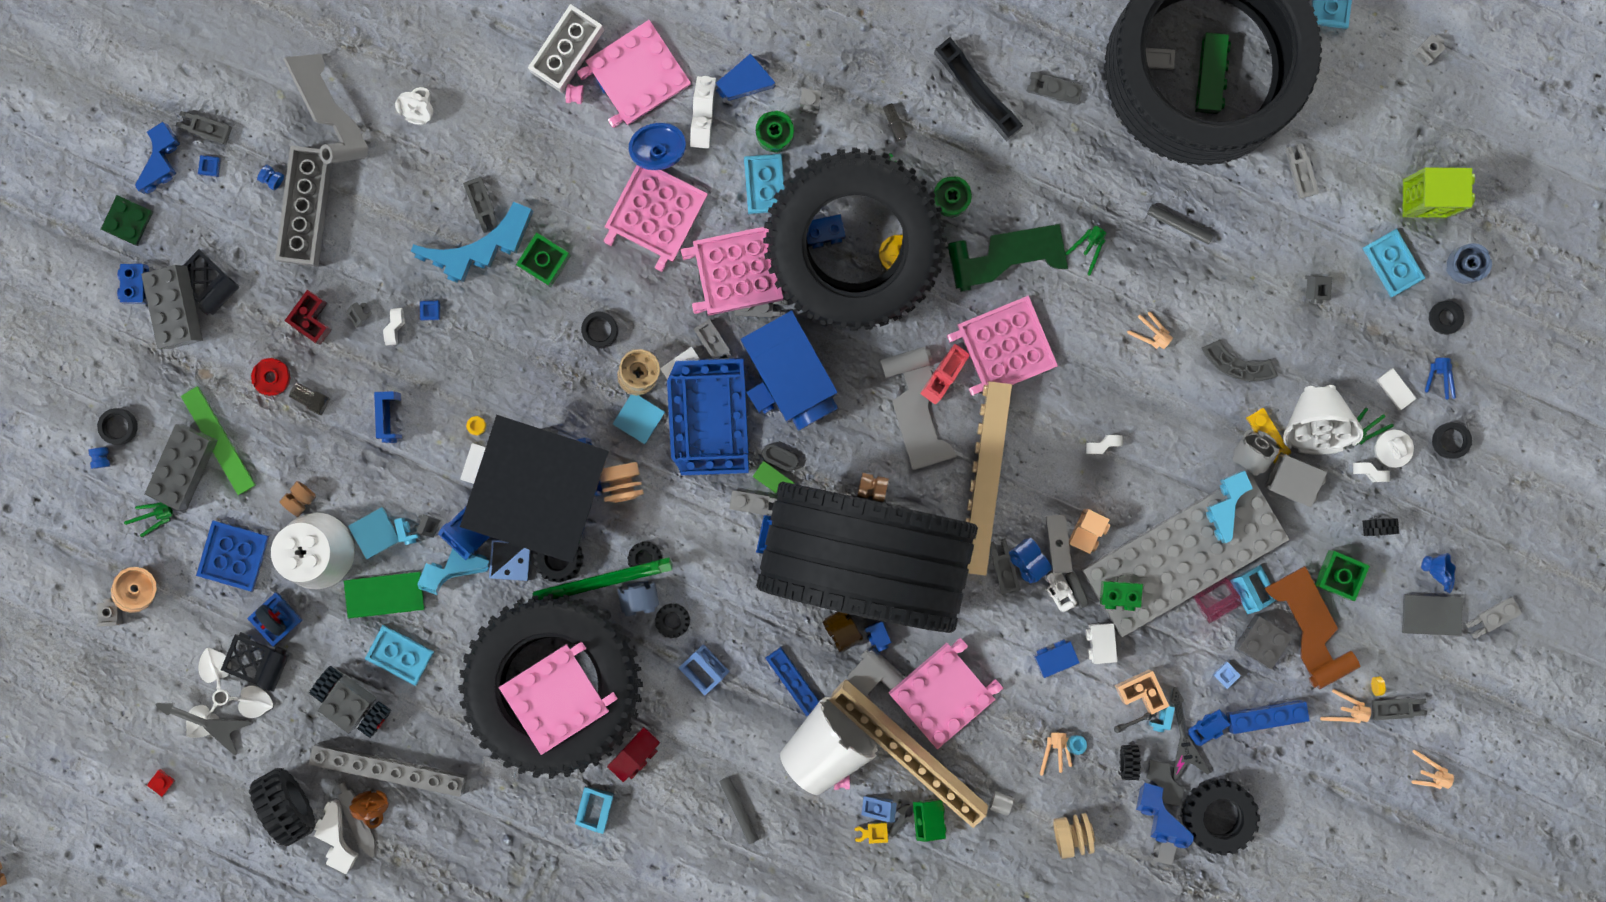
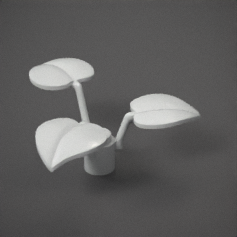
M212 648L205 649L201 655L198 670L200 677L205 682L217 681V691L212 696L214 704L211 710L207 706L198 705L193 707L189 713L206 720L220 719L213 712L217 705H224L229 700L240 701L238 704L239 712L247 718L259 717L273 708L270 696L257 686L244 687L241 691V697H230L227 690L221 689L220 678H225L229 675V673L221 671L226 655ZM229 661V664H228V666H227V668H229V669H231V662H230V661ZM186 720L187 737L200 738L210 735L203 726Z

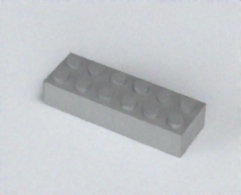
M290 146L275 260L281 263L319 267L333 164H325L321 160L320 149Z

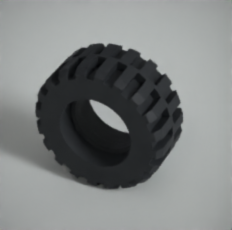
M275 768L251 783L249 794L251 795L250 799L253 803L254 811H256L257 817L263 824L264 829L267 830L270 837H273L276 843H279L281 846H289L313 832L316 823L312 807L309 804L310 802L306 798L303 789L299 786V783L287 770Z
M1214 778L1209 779L1207 783L1204 781L1199 783L1197 789L1193 788L1190 791L1192 794L1190 797H1186V806L1182 808V813L1184 814L1182 821L1186 829L1193 834V842L1203 850L1214 855L1218 853L1221 856H1227V853L1233 855L1238 853V849L1244 850L1248 847L1246 843L1248 841L1252 842L1255 838L1253 836L1254 832H1258L1259 826H1257V821H1260V815L1257 814L1259 810L1258 805L1246 789L1233 781L1222 778L1217 780ZM1218 799L1231 801L1236 806L1238 812L1234 827L1224 834H1214L1204 824L1205 810L1212 802Z

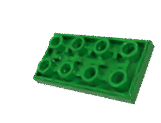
M421 572L343 580L347 618L425 610L424 593L417 585Z

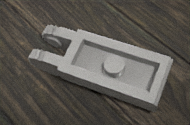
M1301 143L1297 145V151L1301 158L1298 160L1295 159L1292 147H1286L1289 167L1299 199L1319 194L1309 157H1307L1304 145Z
M782 300L735 310V316L781 317L788 312H773V305L786 306L789 305V301Z
M710 319L694 328V331L712 359H719L725 354L728 358H733L728 346Z
M732 490L729 509L772 515L773 510H768L769 502L774 503L777 499L770 498V496Z
M1509 597L1478 614L1476 618L1467 622L1466 626L1468 628L1474 627L1481 622L1483 627L1471 634L1473 638H1477L1522 613L1513 597Z

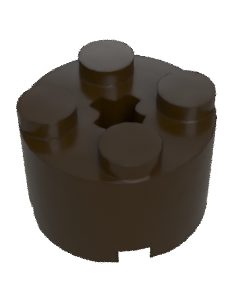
M836 611L822 621L829 636H833L834 644L840 653L842 651L845 652L864 640L850 614Z

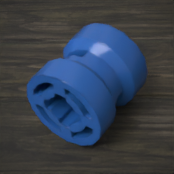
M267 164L259 172L257 180L263 184H268V187L275 191L283 182L284 175L279 171L275 172Z
M108 447L88 449L92 460L90 462L91 469L110 467V460L107 458L109 453Z

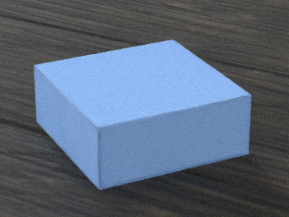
M1227 661L1213 674L1226 689L1241 676Z

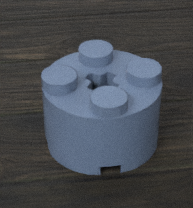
M1476 243L1466 244L1450 253L1447 259L1446 271L1458 283H1474L1489 274L1492 268V259H1490L1489 252L1484 246Z
M648 581L627 584L628 588L624 590L622 586L617 588L621 612L625 613L626 617L636 615L638 611H644V613L654 612L655 608L659 605L655 581H652L651 584Z

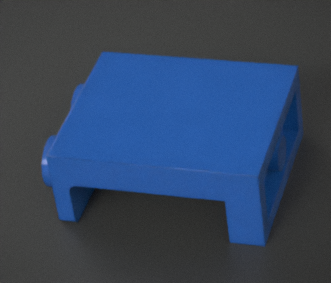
M395 391L374 392L376 439H382V443H397V439H402V435L391 434L390 401H401V393Z
M465 507L449 523L441 527L438 535L462 558L467 560L490 537L460 527Z

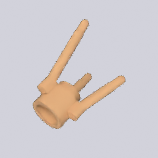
M1148 312V315L1159 327V330L1142 315H1138V318L1155 333L1153 336L1155 341L1130 330L1127 333L1151 344L1156 349L1159 346L1165 349L1173 339L1169 335L1170 332L1162 326L1151 312Z
M1333 689V693L1355 704L1353 708L1341 707V710L1350 712L1354 718H1320L1322 721L1368 722L1371 716V708L1366 707L1365 703Z
M1052 732L1051 737H1047V747L1040 770L1041 776L1044 774L1052 744L1053 748L1058 749L1059 772H1063L1062 749H1064V746L1068 765L1072 767L1071 754L1067 749V741L1069 739L1066 738L1067 733Z
M1412 751L1419 758L1439 770L1435 774L1424 770L1420 771L1421 774L1433 778L1435 783L1412 780V784L1439 789L1442 787L1449 789L1452 786L1454 775L1448 773V769L1441 767L1418 751Z

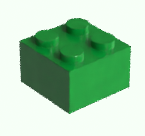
M536 232L516 265L547 286L552 287L570 259L571 254Z
M1328 550L1315 585L1332 594L1355 602L1370 566L1336 551Z

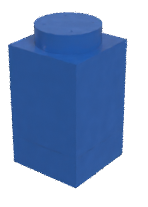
M792 310L741 338L744 348L786 423L792 420L797 430L800 431L839 409L833 399L838 392Z

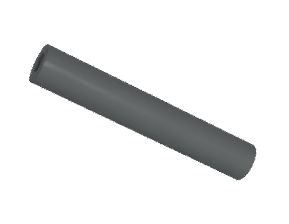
M1151 204L1147 215L1208 245L1214 234Z
M729 776L723 778L719 783L748 844L754 843L759 838Z

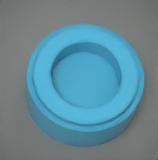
M1073 735L1067 741V749L1072 754H1083L1087 748V742L1082 736Z

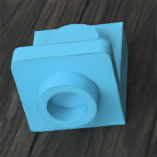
M405 518L394 520L399 542H405V545L416 543V539L421 538L420 534L408 535V532H411L409 522L405 521Z
M1169 705V707L1160 710V723L1149 721V725L1153 727L1154 731L1164 732L1165 729H1171L1175 707Z

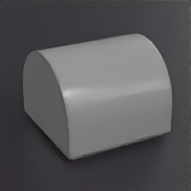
M995 791L989 810L1008 816L1014 797Z

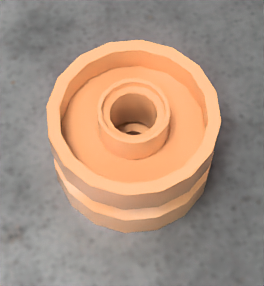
M139 567L126 568L115 577L111 588V598L114 604L122 611L129 613L140 612L152 603L157 590L156 581L146 569ZM134 586L138 588V591L132 592L130 587Z

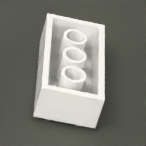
M570 4L528 66L529 71L563 93L567 84L570 83L604 32L603 25Z

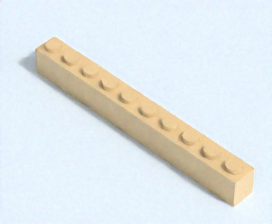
M988 381L987 385L983 386L982 396H985V404H981L980 415H983L982 423L978 424L977 434H980V441L976 442L975 453L978 456L977 461H973L972 467L975 478L970 482V491L973 493L972 499H968L967 504L970 516L965 520V522L976 524L978 527L976 539H973L974 549L971 562L967 567L969 574L987 575L1012 384Z
M847 679L833 691L829 700L972 828L986 817L988 805Z

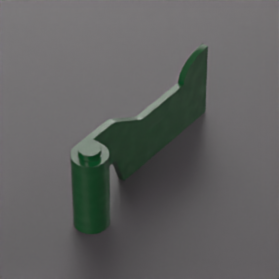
M1060 224L991 235L987 256L969 258L966 240L948 243L955 288L960 289V292L971 291V287L975 285L993 282L1011 265L1045 260L1047 265L1054 269H1068Z

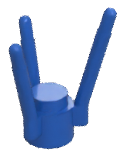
M1435 358V363L1431 364L1425 392L1428 393L1434 372L1437 371L1438 375H1444L1445 399H1449V384L1452 398L1455 399L1451 359Z

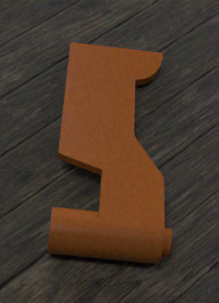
M1306 566L1264 588L1273 599L1286 601L1302 631L1300 657L1311 676L1309 681L1314 688L1317 687L1320 690L1361 667L1352 651L1334 660L1328 652L1325 643L1338 630V627Z

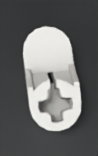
M403 308L390 309L391 322L383 329L386 346L398 344V330L405 324Z
M1105 435L1100 443H1086V454H1103L1108 447H1122L1123 436Z
M1353 463V474H1366L1372 482H1390V471H1377L1371 463Z

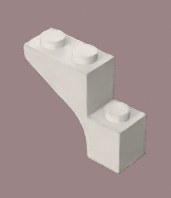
M697 76L693 97L690 147H710L716 78Z
M335 799L331 803L328 802L323 810V813H325L323 819H319L316 823L314 837L334 846V848L331 847L326 855V858H328L326 864L344 874H348L359 854L351 850L344 841L342 806L339 800Z

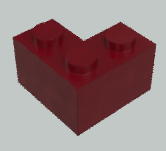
M306 290L284 320L319 345L322 344L332 330L317 319L327 305V302L309 290Z
M643 727L608 764L607 768L622 782L628 777L632 780L648 763L646 761L647 757L651 759L658 752L655 748L661 742Z

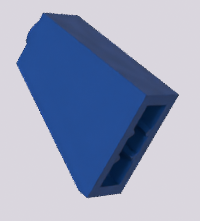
M750 53L715 83L717 87L715 91L722 99L726 98L728 101L773 89L776 85L774 80Z

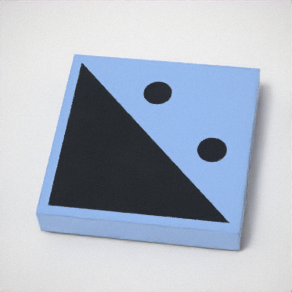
M492 540L489 578L528 581L530 550L502 540Z

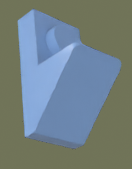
M864 796L862 815L885 822H895L897 803L893 802L892 799Z

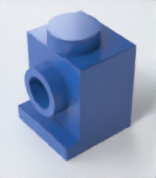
M882 621L864 628L865 632L870 631L871 634L867 636L871 645H876L878 652L889 648L888 644L891 641Z

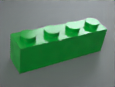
M1206 32L1202 37L1195 112L1218 114L1225 107L1223 90H1226L1227 79L1224 78L1225 71H1228L1229 60H1226L1227 52L1229 53L1231 49V41H1228L1229 35Z

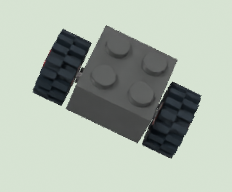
M329 666L320 675L309 692L310 695L322 703L317 711L348 734L359 724L357 729L371 738L391 713V709L380 701L369 710L376 697L347 675L343 677V674L332 666Z

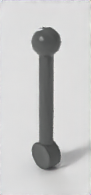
M1145 713L1143 717L1122 726H1115L1114 732L1120 733L1122 729L1143 720H1150L1152 716L1150 713Z

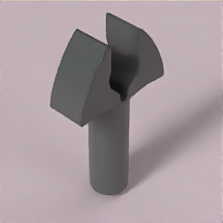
M910 804L897 809V812L900 813V818L889 829V836L894 837L906 822L915 823L914 811L912 815L905 817V812L910 808Z

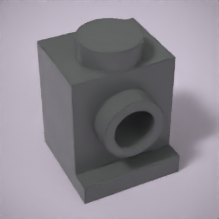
M1305 275V279H1307L1306 299H1311V303L1320 304L1323 303V300H1331L1332 277Z

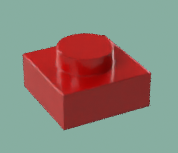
M159 769L146 786L163 797L176 780Z

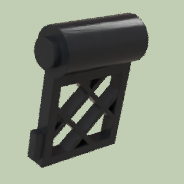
M200 249L183 265L187 266L188 271H191L190 282L193 296L201 305L199 309L206 315H214L240 288L234 280L227 276ZM201 256L204 259V267L195 268V261ZM208 270H216L219 273L214 280H208ZM195 271H204V281H195ZM195 284H204V291L198 296L195 293Z
M240 632L239 635L235 634L221 671L251 682L262 689L274 692L289 657L286 654L287 650L277 646L275 649L252 641V636ZM238 640L245 642L247 647L246 651L239 654L236 649ZM257 648L265 651L263 658L256 661L252 650ZM249 652L253 663L243 666L240 656ZM236 658L240 668L236 670L227 668L229 661ZM254 665L257 671L255 677H249L245 668Z

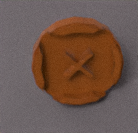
M376 790V793H371V791L360 793L351 801L349 806L351 815L358 820H362L370 829L377 828L382 823L383 813L389 806L388 797L379 790Z

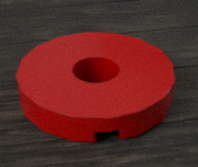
M274 358L261 360L254 366L251 373L253 386L259 393L267 396H276L283 393L289 386L291 379L287 365L281 360ZM274 372L275 380L273 382L266 380L267 373Z

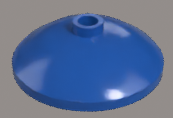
M667 123L646 125L636 131L629 142L631 159L636 165L647 170H662L673 166L683 157L686 150V141L683 133L677 127Z

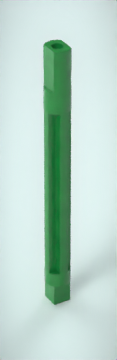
M669 557L533 591L532 596L538 595V599L542 600L544 596L553 594V599H559L563 595L571 596L672 571L673 564Z

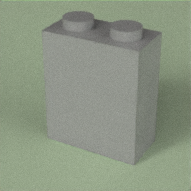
M1280 452L1265 488L1312 507L1318 499L1320 487L1326 482L1327 472Z

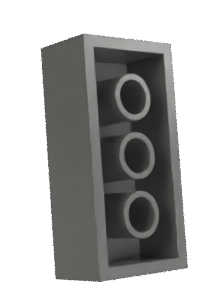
M172 265L142 273L157 349H172L203 341L187 266Z
M175 424L144 495L175 510H187L218 440L185 424Z

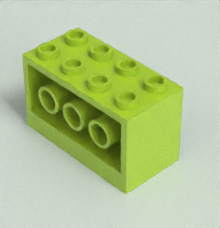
M1425 167L1404 178L1402 217L1449 218L1472 208L1475 202V194L1472 193L1475 174L1472 173V168Z

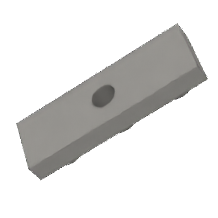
M1066 515L1046 516L1052 574L1072 572ZM1056 542L1061 543L1062 546H1056Z

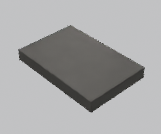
M1403 595L1402 633L1462 636L1463 597Z

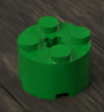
M771 111L763 114L758 119L756 138L763 149L769 152L780 153L791 145L794 138V126L787 114L781 111ZM777 128L779 134L772 135L771 129L775 130Z
M960 177L943 178L934 189L936 195L934 198L936 201L935 207L941 205L942 211L940 213L945 217L954 218L960 216L971 203V188ZM954 193L956 195L955 200H949V195Z

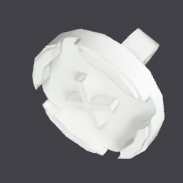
M424 87L416 88L412 92L401 93L395 102L397 112L400 115L403 114L406 117L405 120L413 124H426L433 116L430 93Z
M1389 430L1379 435L1374 446V452L1381 464L1397 468L1404 466L1410 461L1413 456L1414 445L1412 439L1405 432Z

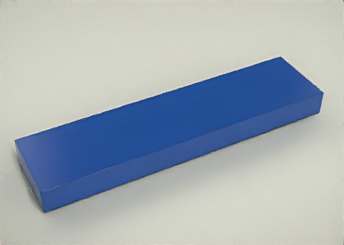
M779 647L765 657V659L808 717L820 701L782 647Z

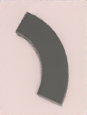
M1220 340L1201 348L1207 359L1219 371L1232 378L1257 382L1278 377L1271 359L1262 362L1240 360L1229 353Z

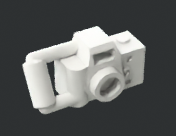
M1050 572L1045 575V580L1049 583L1046 591L1053 598L1059 610L1065 612L1075 607L1077 601L1062 573L1052 574ZM1050 588H1052V590H1053V592H1054L1053 595L1051 594V592H1050V590H1049ZM1066 597L1070 598V601L1061 604V600Z

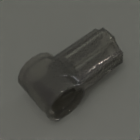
M297 382L292 387L289 395L290 398L307 406V409L321 416L330 401V398L317 391L314 392Z

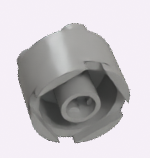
M1248 430L1234 449L1233 461L1246 468L1252 475L1257 476L1259 473H1264L1268 470L1279 454V448H1276V441L1267 433L1262 431L1255 433L1252 432L1253 430Z

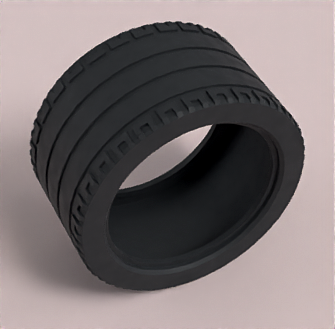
M1130 0L1116 21L1106 47L1104 79L1107 80L1105 86L1109 94L1108 98L1112 101L1111 106L1114 108L1117 118L1121 119L1120 123L1122 126L1124 125L1129 134L1132 133L1134 139L1142 143L1143 147H1148L1152 153L1155 152L1162 158L1165 156L1170 161L1174 160L1181 164L1185 162L1187 165L1195 164L1202 166L1204 164L1212 165L1222 164L1225 161L1229 162L1245 154L1247 155L1274 136L1297 116V113L1302 110L1304 104L1308 101V95L1312 93L1313 87L1317 82L1318 78L1316 76L1319 74V66L1322 57H1320L1322 53L1320 43L1322 37L1319 36L1321 30L1317 24L1318 18L1313 13L1315 10L1309 3L1310 0H1220L1237 7L1257 24L1267 41L1272 59L1271 84L1262 106L1257 113L1230 122L1204 121L1183 113L1161 94L1150 74L1146 57V40L1152 18L1164 8L1183 0Z
M787 482L778 484L776 493L778 498L774 502L771 515L772 525H769L765 542L767 547L763 551L760 565L761 574L758 575L756 584L758 590L785 599L893 624L952 633L956 630L957 614L960 613L964 594L962 590L965 589L969 571L967 567L971 562L974 549L973 539H976L978 530L976 524Z

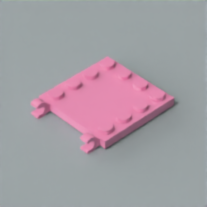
M650 20L585 60L588 66L577 71L581 80L594 74L619 114L608 119L612 128H615L623 121L628 126L691 85V82Z
M636 165L605 225L609 232L604 239V243L612 246L618 234L659 255L660 258L655 269L663 272L668 260L674 262L708 194L662 170H647Z
M760 227L693 241L694 247L681 249L683 260L696 256L705 301L692 304L694 314L707 311L708 316L783 300L781 287L777 289L775 286L777 281L775 273L769 274L768 271L771 267V260L765 259L764 253L768 252V244L763 243V238H766V233L769 232V229Z
M1029 295L957 325L958 331L947 335L949 343L963 338L981 381V384L969 388L971 396L982 392L983 386L987 385L988 381L1014 385L1058 366Z
M961 638L952 646L948 643L944 644L888 692L937 750L996 699L992 695L999 693L1003 689L996 679L985 688L957 655L968 647Z
M580 642L571 649L566 644L499 687L541 755L608 713L609 710L606 706L618 699L614 692L601 699L575 658L577 654L586 649L583 642Z

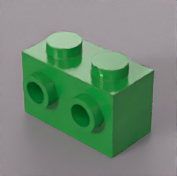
M1101 581L1100 604L1105 605L1104 609L1116 610V606H1124V610L1136 611V607L1141 608L1143 584Z
M931 799L913 802L916 841L928 842L946 839L943 801Z

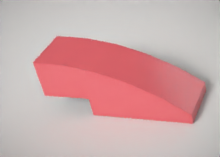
M954 344L920 394L936 405L956 379L969 358V353Z

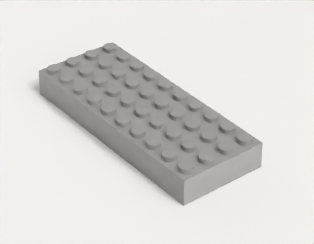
M1250 473L1246 474L1253 489L1241 495L1236 503L1233 538L1230 542L1222 543L1221 540H1217L1214 530H1216L1214 523H1210L1206 512H1208L1206 507L1227 498V495L1224 496L1219 488L1080 569L1099 602L1101 581L1143 584L1141 608L1136 607V611L1124 610V606H1116V610L1104 609L1111 623H1114V628L1119 636H1126L1289 540Z

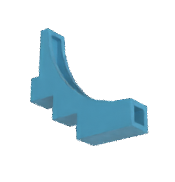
M513 202L500 224L488 235L472 244L445 250L428 249L413 244L411 252L415 254L414 258L424 262L426 259L433 261L432 265L441 269L446 266L443 273L448 275V280L456 283L459 280L464 282L472 261H474L473 265L484 269L485 266L491 267L499 247H501L500 251L510 255L511 252L517 254L534 211L531 208Z

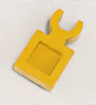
M887 822L868 823V829H864L861 826L854 828L855 831L862 832L861 837H855L856 842H862L865 838H868L869 844L888 843Z

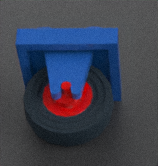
M275 592L247 618L272 647L276 646L303 621L278 592Z

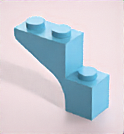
M1240 471L1221 479L1222 485H1219L1220 490L1224 496L1227 495V498L1206 507L1208 510L1206 512L1207 518L1210 523H1214L1216 528L1214 530L1215 536L1222 543H1228L1233 538L1235 507L1238 499L1245 492L1253 489L1245 471Z
M452 548L445 569H442V566L436 563L431 565L426 563L417 585L420 590L437 595L441 586L448 579L486 572L490 567V563L487 557L476 554V556L471 555L465 560Z

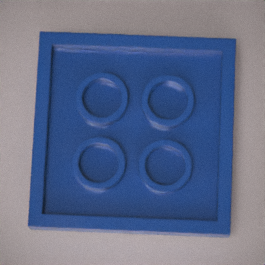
M212 520L196 576L253 592L269 536Z

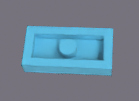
M1261 565L1230 580L1247 614L1258 612L1276 601L1268 594L1269 599L1261 602L1249 578L1252 574L1257 573L1264 588L1271 584Z
M585 786L575 825L603 834L606 829L614 793ZM590 794L604 798L598 825L584 822Z

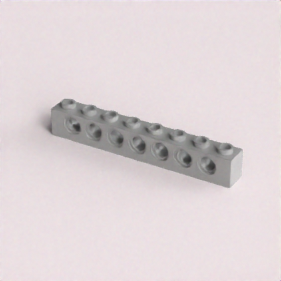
M320 743L312 746L309 765L457 797H461L464 794L468 776Z

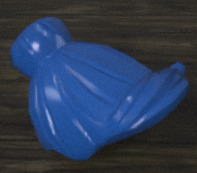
M1442 554L1436 558L1425 556L1421 563V569L1429 571L1433 578L1444 586V591L1451 593L1455 582L1456 566L1452 564L1450 554Z

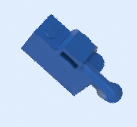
M1219 709L1212 714L1205 715L1203 720H1199L1196 725L1188 729V734L1196 745L1202 746L1211 739H1217L1224 735L1222 730L1230 726L1228 717ZM1198 729V732L1204 737V739H1201L1195 730Z

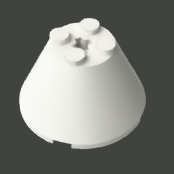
M1327 385L1325 387L1308 386L1304 388V392L1297 402L1283 438L1288 448H1297L1300 453L1313 455L1332 454L1344 451L1345 447L1350 444L1353 446L1357 445L1363 438V428L1334 385Z

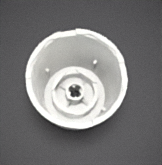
M308 513L297 517L276 535L271 547V559L278 573L295 584L308 589H323L341 581L351 569L355 557L354 540L349 529L336 517L325 513ZM300 550H306V554H300Z
M824 697L816 705L780 752L781 762L790 777L801 788L814 795L822 794L877 756L875 753L878 751L876 742L829 701L831 697Z

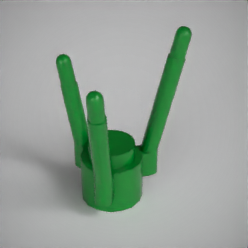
M1094 226L1092 230L1088 229L1065 253L1069 255L1087 237H1089L1087 239L1089 245L1084 251V255L1088 254L1093 245H1098L1087 273L1088 276L1091 275L1101 248L1106 241L1104 238L1107 233L1100 227Z
M1367 407L1357 417L1358 422L1361 421L1368 411ZM1384 414L1363 429V438L1358 444L1362 445L1365 441L1392 428L1394 424H1389L1367 435L1366 432L1386 417Z
M161 502L136 506V510L155 509L151 513L124 521V524L127 525L155 516L157 520L161 519L140 534V537H144L162 524L171 521L170 517L173 516L172 508Z

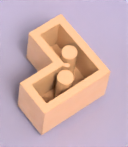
M1083 509L1069 538V545L1088 554H1091L1092 551L1095 552L1099 541H1097L1098 537H1102L1103 534L1106 535L1110 528V524H1108L1110 519L1089 509Z
M1150 669L1115 685L1122 703L1125 705L1142 698L1150 714L1169 707L1157 678Z

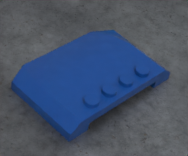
M744 358L676 360L667 380L671 458L680 470V474L683 476L749 473Z

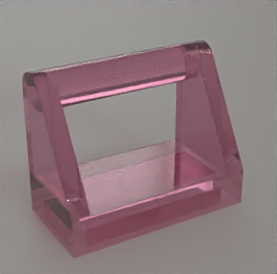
M1227 577L1192 596L1209 624L1242 605L1241 597ZM1225 584L1231 595L1206 609L1199 598Z

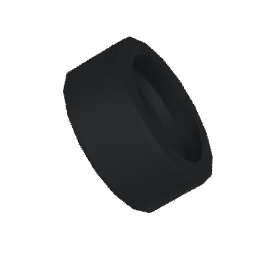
M596 311L590 313L584 319L581 333L583 339L589 345L595 348H605L615 342L618 336V325L610 314ZM596 319L606 320L611 326L610 336L603 341L592 339L589 334L591 322Z
M120 408L105 411L99 417L97 423L100 437L105 442L113 445H122L130 442L136 436L138 430L135 416L129 411ZM115 415L123 416L128 422V431L120 438L112 437L107 431L108 420Z
M1453 422L1445 423L1435 430L1432 436V445L1440 456L1446 459H1456L1469 452L1472 446V436L1465 425ZM1450 429L1459 431L1463 438L1462 447L1455 452L1445 450L1441 444L1443 433Z

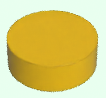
M474 416L467 421L466 427L470 434L481 435L486 430V422L483 418Z
M1381 676L1373 677L1371 680V688L1375 696H1382L1386 691L1385 681Z

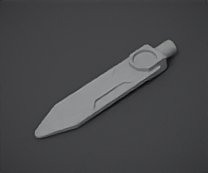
M345 781L337 784L341 792L338 794L339 802L356 841L370 857H374L375 838L371 829L362 820H358L351 815L349 806L356 795L352 789L348 790Z

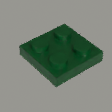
M116 195L101 230L138 246L153 211Z

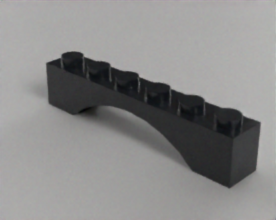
M951 37L935 49L934 55L1006 142L1022 129V123L982 81Z

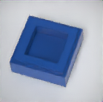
M200 155L198 174L219 177L221 158Z
M420 301V320H440V301Z

